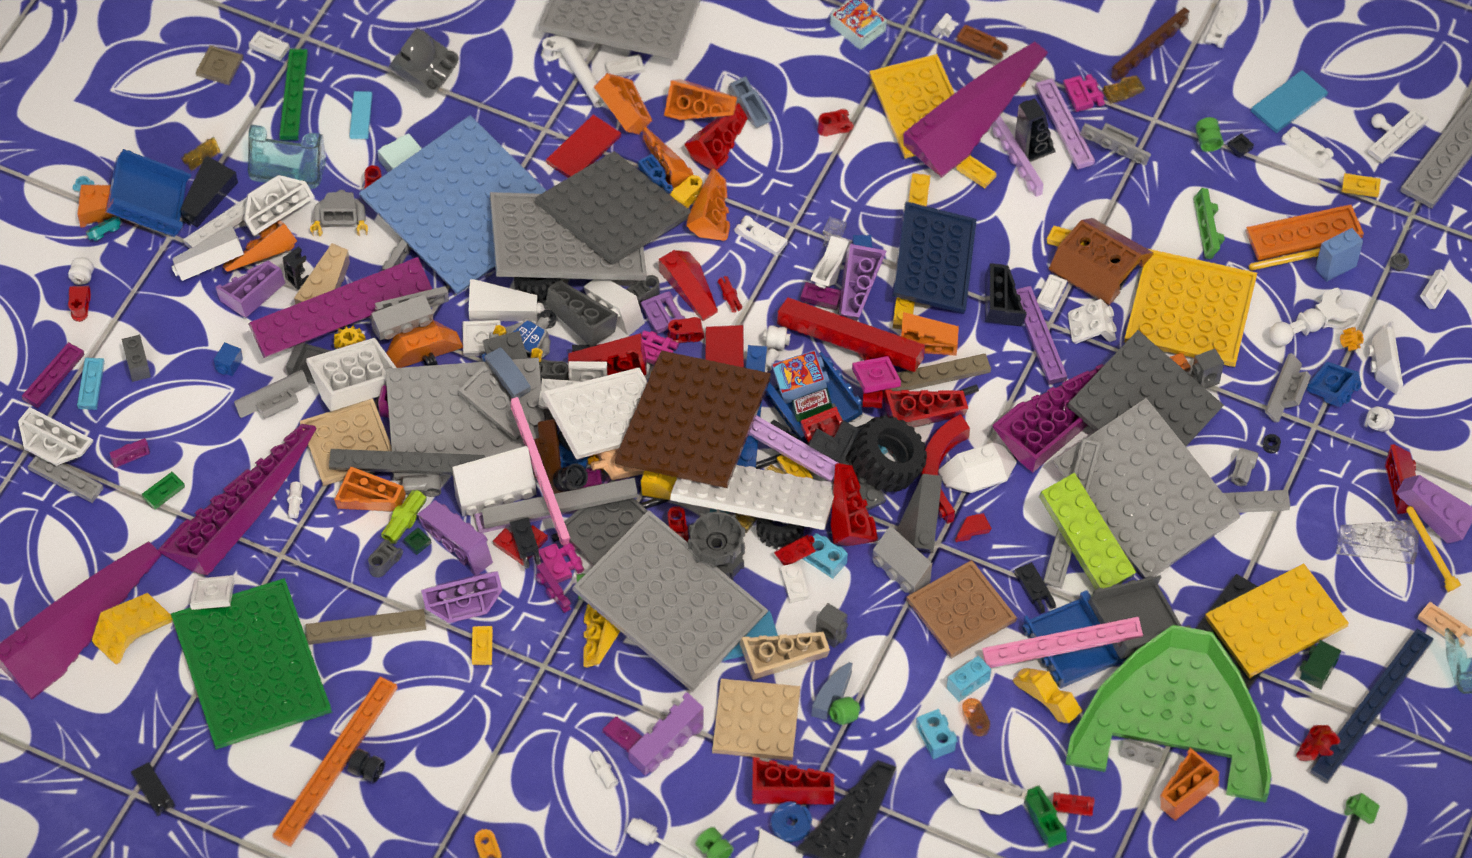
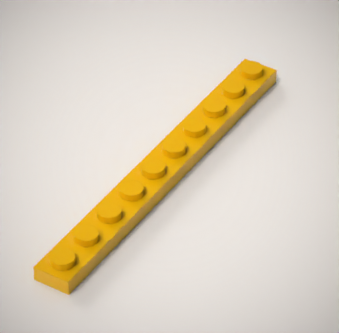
M912 173L909 202L927 206L931 175ZM896 297L893 319L894 329H902L903 312L913 314L915 302Z

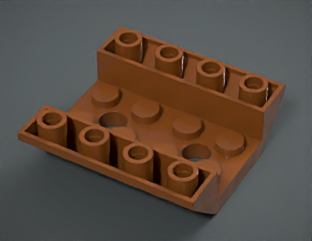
M1089 218L1081 220L1060 243L1050 264L1049 271L1098 300L1102 299L1110 306L1120 294V284L1137 264L1143 267L1154 254L1152 251L1098 220ZM1088 241L1090 244L1083 246L1081 242ZM1116 258L1121 260L1119 263L1111 262L1112 259Z

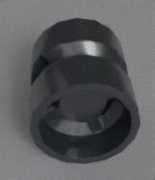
M577 463L560 468L553 475L554 486L560 492L582 488L588 481L586 469Z
M358 748L352 755L347 770L358 777L363 775L364 780L374 784L383 773L385 760L375 755L371 757L369 752Z

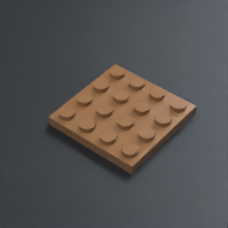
M972 560L907 596V602L951 659L1017 620L1015 614Z

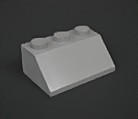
M425 294L371 313L372 331L379 340L391 339L396 334L408 333L413 328L424 327L433 322V312Z
M890 526L873 549L872 560L877 567L882 568L891 580L899 583L904 592L912 594L930 584L932 563Z

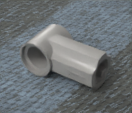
M1240 447L1231 478L1235 485L1247 486L1251 471L1255 468L1258 452Z
M425 473L424 476L403 477L405 493L410 494L412 490H418L429 497L439 496L441 494V474Z

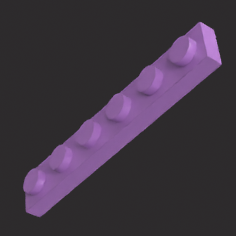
M1031 286L1016 289L1017 294L1021 297L1022 307L1027 313L1024 320L1025 327L1048 384L1066 381V371Z

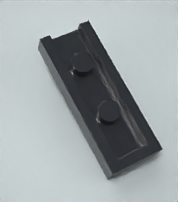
M149 762L131 771L134 780L157 817L161 815V812L175 807V803Z

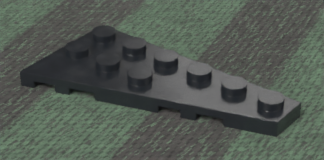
M877 760L862 776V779L856 786L849 790L844 799H841L824 817L820 825L814 831L812 830L808 838L796 848V852L811 858H860L896 772V766Z

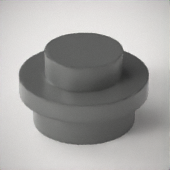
M1397 253L1392 256L1390 264L1393 269L1403 271L1408 268L1409 259L1405 254Z

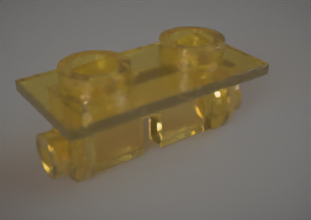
M212 137L211 139H206L204 143L187 154L184 153L181 159L185 164H188L192 171L202 164L206 156L212 158L221 151L215 137Z

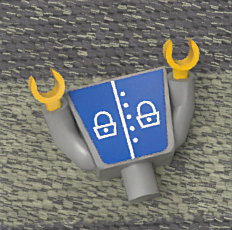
M540 317L536 323L525 319L523 322L508 327L496 325L493 334H499L498 336L520 331L528 358H539V362H541L542 358L550 353L551 341L548 331L545 330L549 322L543 317Z

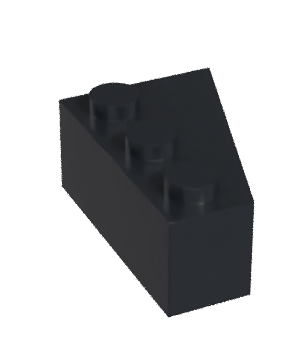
M990 263L986 271L985 322L1022 327L1027 313L1020 302L1021 297L1017 294L1016 284L1008 265Z

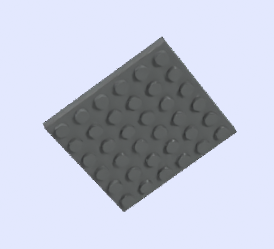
M615 151L535 197V203L612 265L684 222L691 213L687 207L671 197L670 194H667L660 186L651 182L646 175Z
M1139 330L1135 332L1067 405L1093 430L1098 431L1147 398L1185 447L1224 406Z

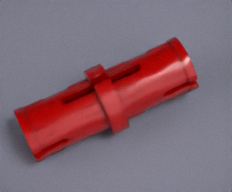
M723 276L725 281L721 277L718 280V284L723 291L724 300H727L733 313L737 312L735 307L740 311L743 306L737 297L736 289L732 287L727 276Z

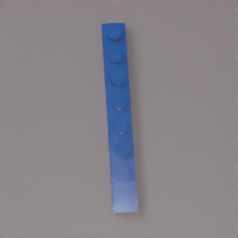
M748 345L746 368L765 372L767 346ZM761 402V405H760L759 410H758V412H757V416H759L760 418H761L762 402ZM748 435L737 465L756 468L757 439Z

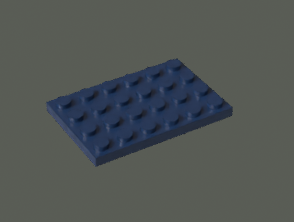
M906 201L903 208L892 296L964 314L967 306L977 219Z

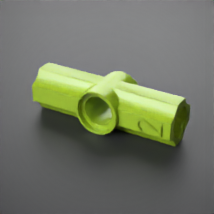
M412 490L403 504L398 505L394 509L391 520L382 531L381 537L384 540H389L390 544H396L405 530L410 529L414 525L418 512L427 501L426 496L418 490Z

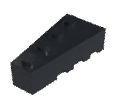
M1035 98L1019 104L1015 140L1029 162L1056 152L1050 136L1051 132L1048 129L1049 125L1046 114Z

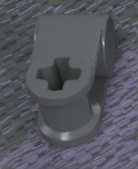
M648 275L646 280H640L629 286L626 290L636 295L640 306V302L660 294L659 279L655 275Z
M545 359L539 362L540 378L569 380L568 364L566 362Z
M387 539L384 540L369 556L370 574L378 578L384 576L400 560L403 555V549L391 545Z

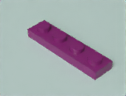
M68 342L24 392L22 399L39 408L85 355L84 350Z

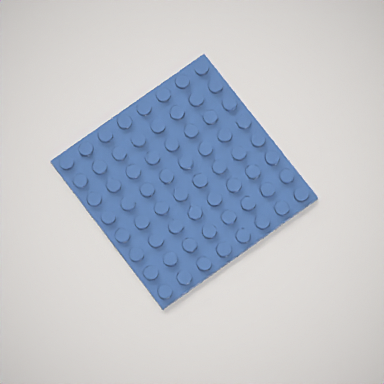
M470 115L362 190L359 195L459 294L470 286V279L478 280L495 267L490 192L542 194L546 190Z

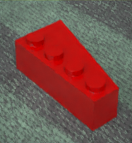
M641 333L568 353V365L569 361L607 362V376L635 368H640L643 375H647L646 354Z

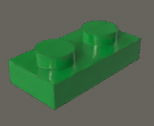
M170 472L143 492L142 497L156 510L184 489L185 484L173 472Z

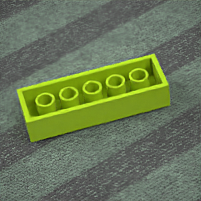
M1075 472L1041 491L1039 495L1040 500L1095 590L1111 587L1114 584H1122L1134 577L1136 571Z

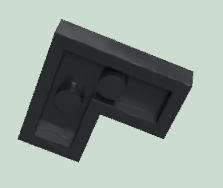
M842 420L833 437L816 428L807 445L843 463L860 429Z

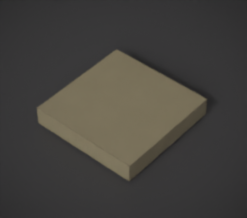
M210 45L196 70V76L230 85L244 59L243 54Z

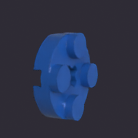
M785 802L775 809L771 818V828L778 838L787 843L797 842L810 834L812 817L805 806L797 805L796 802ZM791 818L793 821L796 820L797 822L795 823V825L791 826L787 824L788 819Z

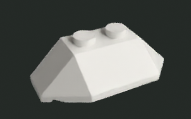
M277 175L247 194L244 221L252 235L255 236L315 197L305 181Z
M1389 321L1373 337L1371 345L1368 346V355L1372 357L1370 368L1371 372H1374L1375 380L1394 394L1400 395L1403 380L1393 321Z
M31 407L27 409L18 421L24 449L56 466L82 456L93 443V439Z
M992 442L955 455L938 470V473L942 476V481L946 488L973 493L1006 482L1017 462L1007 446Z
M949 768L945 777L946 784L960 804L966 805V807L971 809L984 810L989 814L1000 815L1023 804L1028 790L1021 789L1013 783L972 771Z

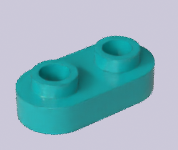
M118 216L111 217L87 230L86 234L89 239L99 240L104 237V233L107 231L113 232L119 229L122 221Z

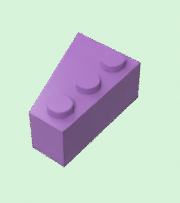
M266 261L248 270L247 274L239 278L237 276L232 278V282L224 286L220 284L215 288L220 302L247 318L285 284L281 268L270 261Z

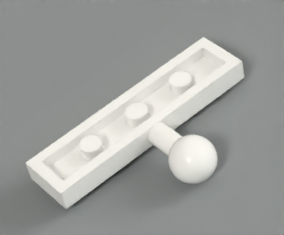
M1414 108L1392 127L1386 122V118L1382 114L1374 115L1371 120L1372 125L1375 128H1383L1387 133L1368 149V154L1382 164L1427 124L1429 117Z

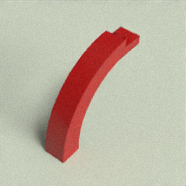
M961 414L946 422L931 438L925 450L927 451L926 465L921 472V477L923 474L938 475L941 462L948 452L959 443L969 439L970 427ZM941 489L938 515L949 524L954 521L955 510Z

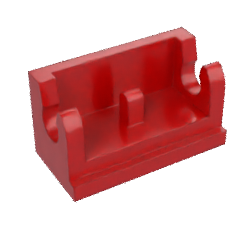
M837 407L802 420L801 429L807 442L810 441L816 428L833 437L842 418Z

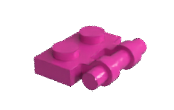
M1091 74L1085 77V81L1082 80L1081 76L1066 79L1063 82L1076 112L1093 108V101L1097 102L1098 106L1105 104L1104 95L1099 91L1098 83Z
M644 330L642 333V338L646 339H642L646 362L650 364H656L661 350L674 353L670 348L678 349L679 343L673 341L672 338L658 336L653 331L648 332Z
M556 543L539 549L540 559L558 583L572 578L571 570L576 569L577 573L584 571L583 562L577 556L576 548L571 543L563 545L564 547L560 549ZM568 555L571 561L566 563L563 557Z

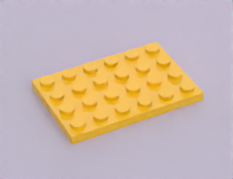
M938 54L869 71V77L904 158L915 156L904 146V132L954 94Z
M1305 564L1205 614V619L1248 678L1345 629L1349 624Z

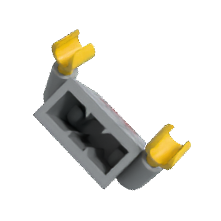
M344 190L329 192L324 199L315 205L313 216L315 223L310 227L313 236L315 230H318L319 236H322L323 231L320 222L321 224H357L359 222L357 235L360 236L359 230L364 229L367 236L368 226L364 223L366 221L364 205L358 199H354L352 192Z

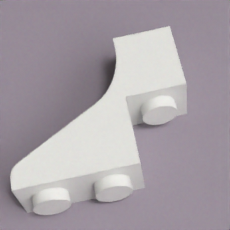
M837 235L831 236L827 250L811 278V281L816 282V286L826 288L836 284L841 265L845 262L846 251L852 240Z

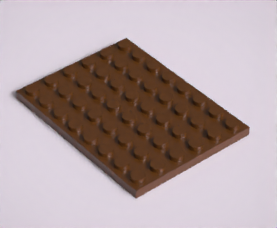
M661 350L615 457V464L728 488L770 382L771 373Z

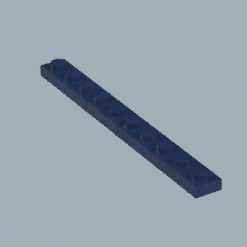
M1418 628L1414 631L1337 734L1340 743L1334 744L1329 748V750L1334 752L1333 755L1321 756L1311 769L1312 775L1327 784L1433 643L1434 638Z

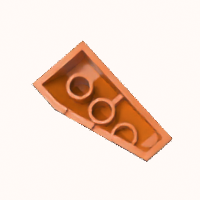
M671 80L664 116L684 120L734 115L737 97L685 80Z
M643 127V140L648 150L665 169L666 182L672 185L673 189L676 188L689 176L693 175L692 169L688 168L685 161L647 127Z
M714 168L711 169L691 209L686 226L700 238L725 241L728 238L730 222L726 218L729 209L725 207V199L727 198L726 179Z
M278 220L259 232L260 237L258 239L250 240L246 244V250L243 255L227 261L222 267L228 272L283 253L284 251L288 252L295 247L297 239L281 220Z

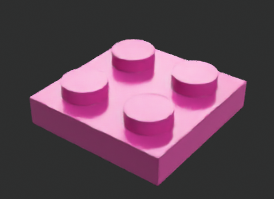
M888 356L852 363V370L864 393L901 387V380Z

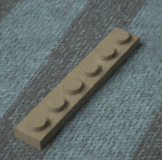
M986 353L920 367L915 372L909 370L897 372L901 380V387L885 390L901 391L928 387L991 373V367Z
M424 609L306 624L308 645L426 630Z

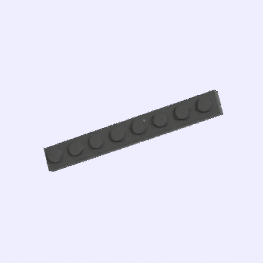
M331 449L329 469L349 470L351 466L362 471L453 475L452 467L485 458V455Z

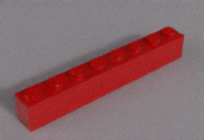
M787 297L778 310L777 325L863 355L867 354L875 359L888 356L893 365L915 372L924 359L925 345L815 306Z

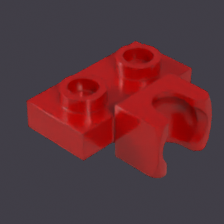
M1313 725L1306 739L1301 744L1296 757L1300 761H1315L1319 753L1322 756H1331L1334 752L1329 750V748L1334 744H1339L1340 739L1329 725Z

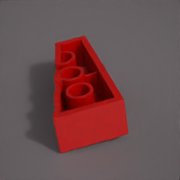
M885 390L882 396L888 418L891 416L897 417V420H904L908 426L912 427L952 419L960 414L965 416L968 410L963 391Z
M753 756L752 804H782L785 802H796V804H834V774L810 768L807 770L799 769L798 766L791 764L789 766L780 765L777 761L773 760L766 762L760 760L759 757Z

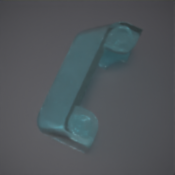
M250 125L248 131V175L250 179L258 182H268L277 175L305 181L310 189L319 186L326 164L323 134L309 133L303 137L302 143L266 139L267 131L263 126Z

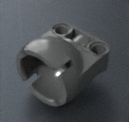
M416 28L388 67L394 74L400 76L419 90L424 97L431 98L439 91L453 72L459 57L454 51L448 50L424 30Z

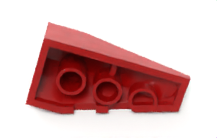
M739 103L736 104L734 115L719 116L684 143L693 160L709 169L714 168L716 171L728 160V153L730 149L734 148V141L737 135H740L748 119Z
M673 250L659 258L660 274L702 321L718 313L701 265L689 251Z
M840 463L835 464L834 498L831 517L834 544L844 546L876 542L878 537L873 516H869L866 506H868L867 501L862 499L859 492L861 486L852 465Z

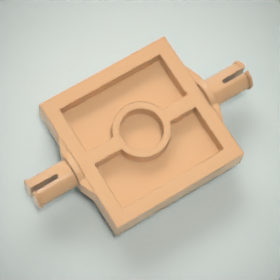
M619 448L598 453L600 461L591 462L592 470L603 468L612 480L644 473V470L616 465L615 457Z

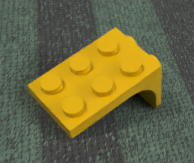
M145 593L101 612L92 642L111 661L118 664L121 662L128 646L135 639L171 623L172 617L151 595Z

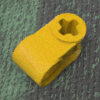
M697 175L689 176L683 183L672 190L670 196L689 208L696 201L702 189V179Z

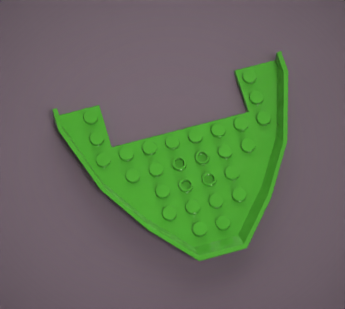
M1172 625L1136 650L1099 687L1070 737L1065 765L1105 772L1113 735L1189 750L1191 748L1197 752L1232 758L1226 795L1265 803L1268 798L1272 775L1261 717L1239 670L1213 632Z

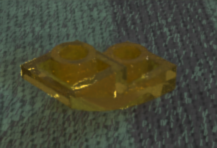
M1136 75L1122 78L1120 83L1106 85L1102 91L1109 103L1112 104L1143 92L1145 87Z

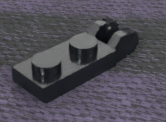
M529 517L510 522L519 557L522 558L525 569L530 568L528 556L534 555L536 565L541 564L539 549Z
M1032 562L1015 569L1014 573L1040 614L1045 612V607L1041 601L1045 599L1051 609L1056 608L1052 595Z

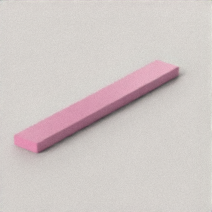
M518 397L511 399L510 407L524 445L528 447L531 464L562 546L569 544L570 536Z
M1139 617L986 647L982 648L985 663L990 668L1127 641L1143 637Z

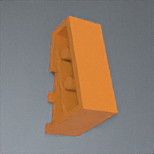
M81 185L78 219L81 228L93 222L102 223L103 220L115 216L106 212L111 185Z
M903 312L901 337L924 344L926 354L957 356L959 326Z

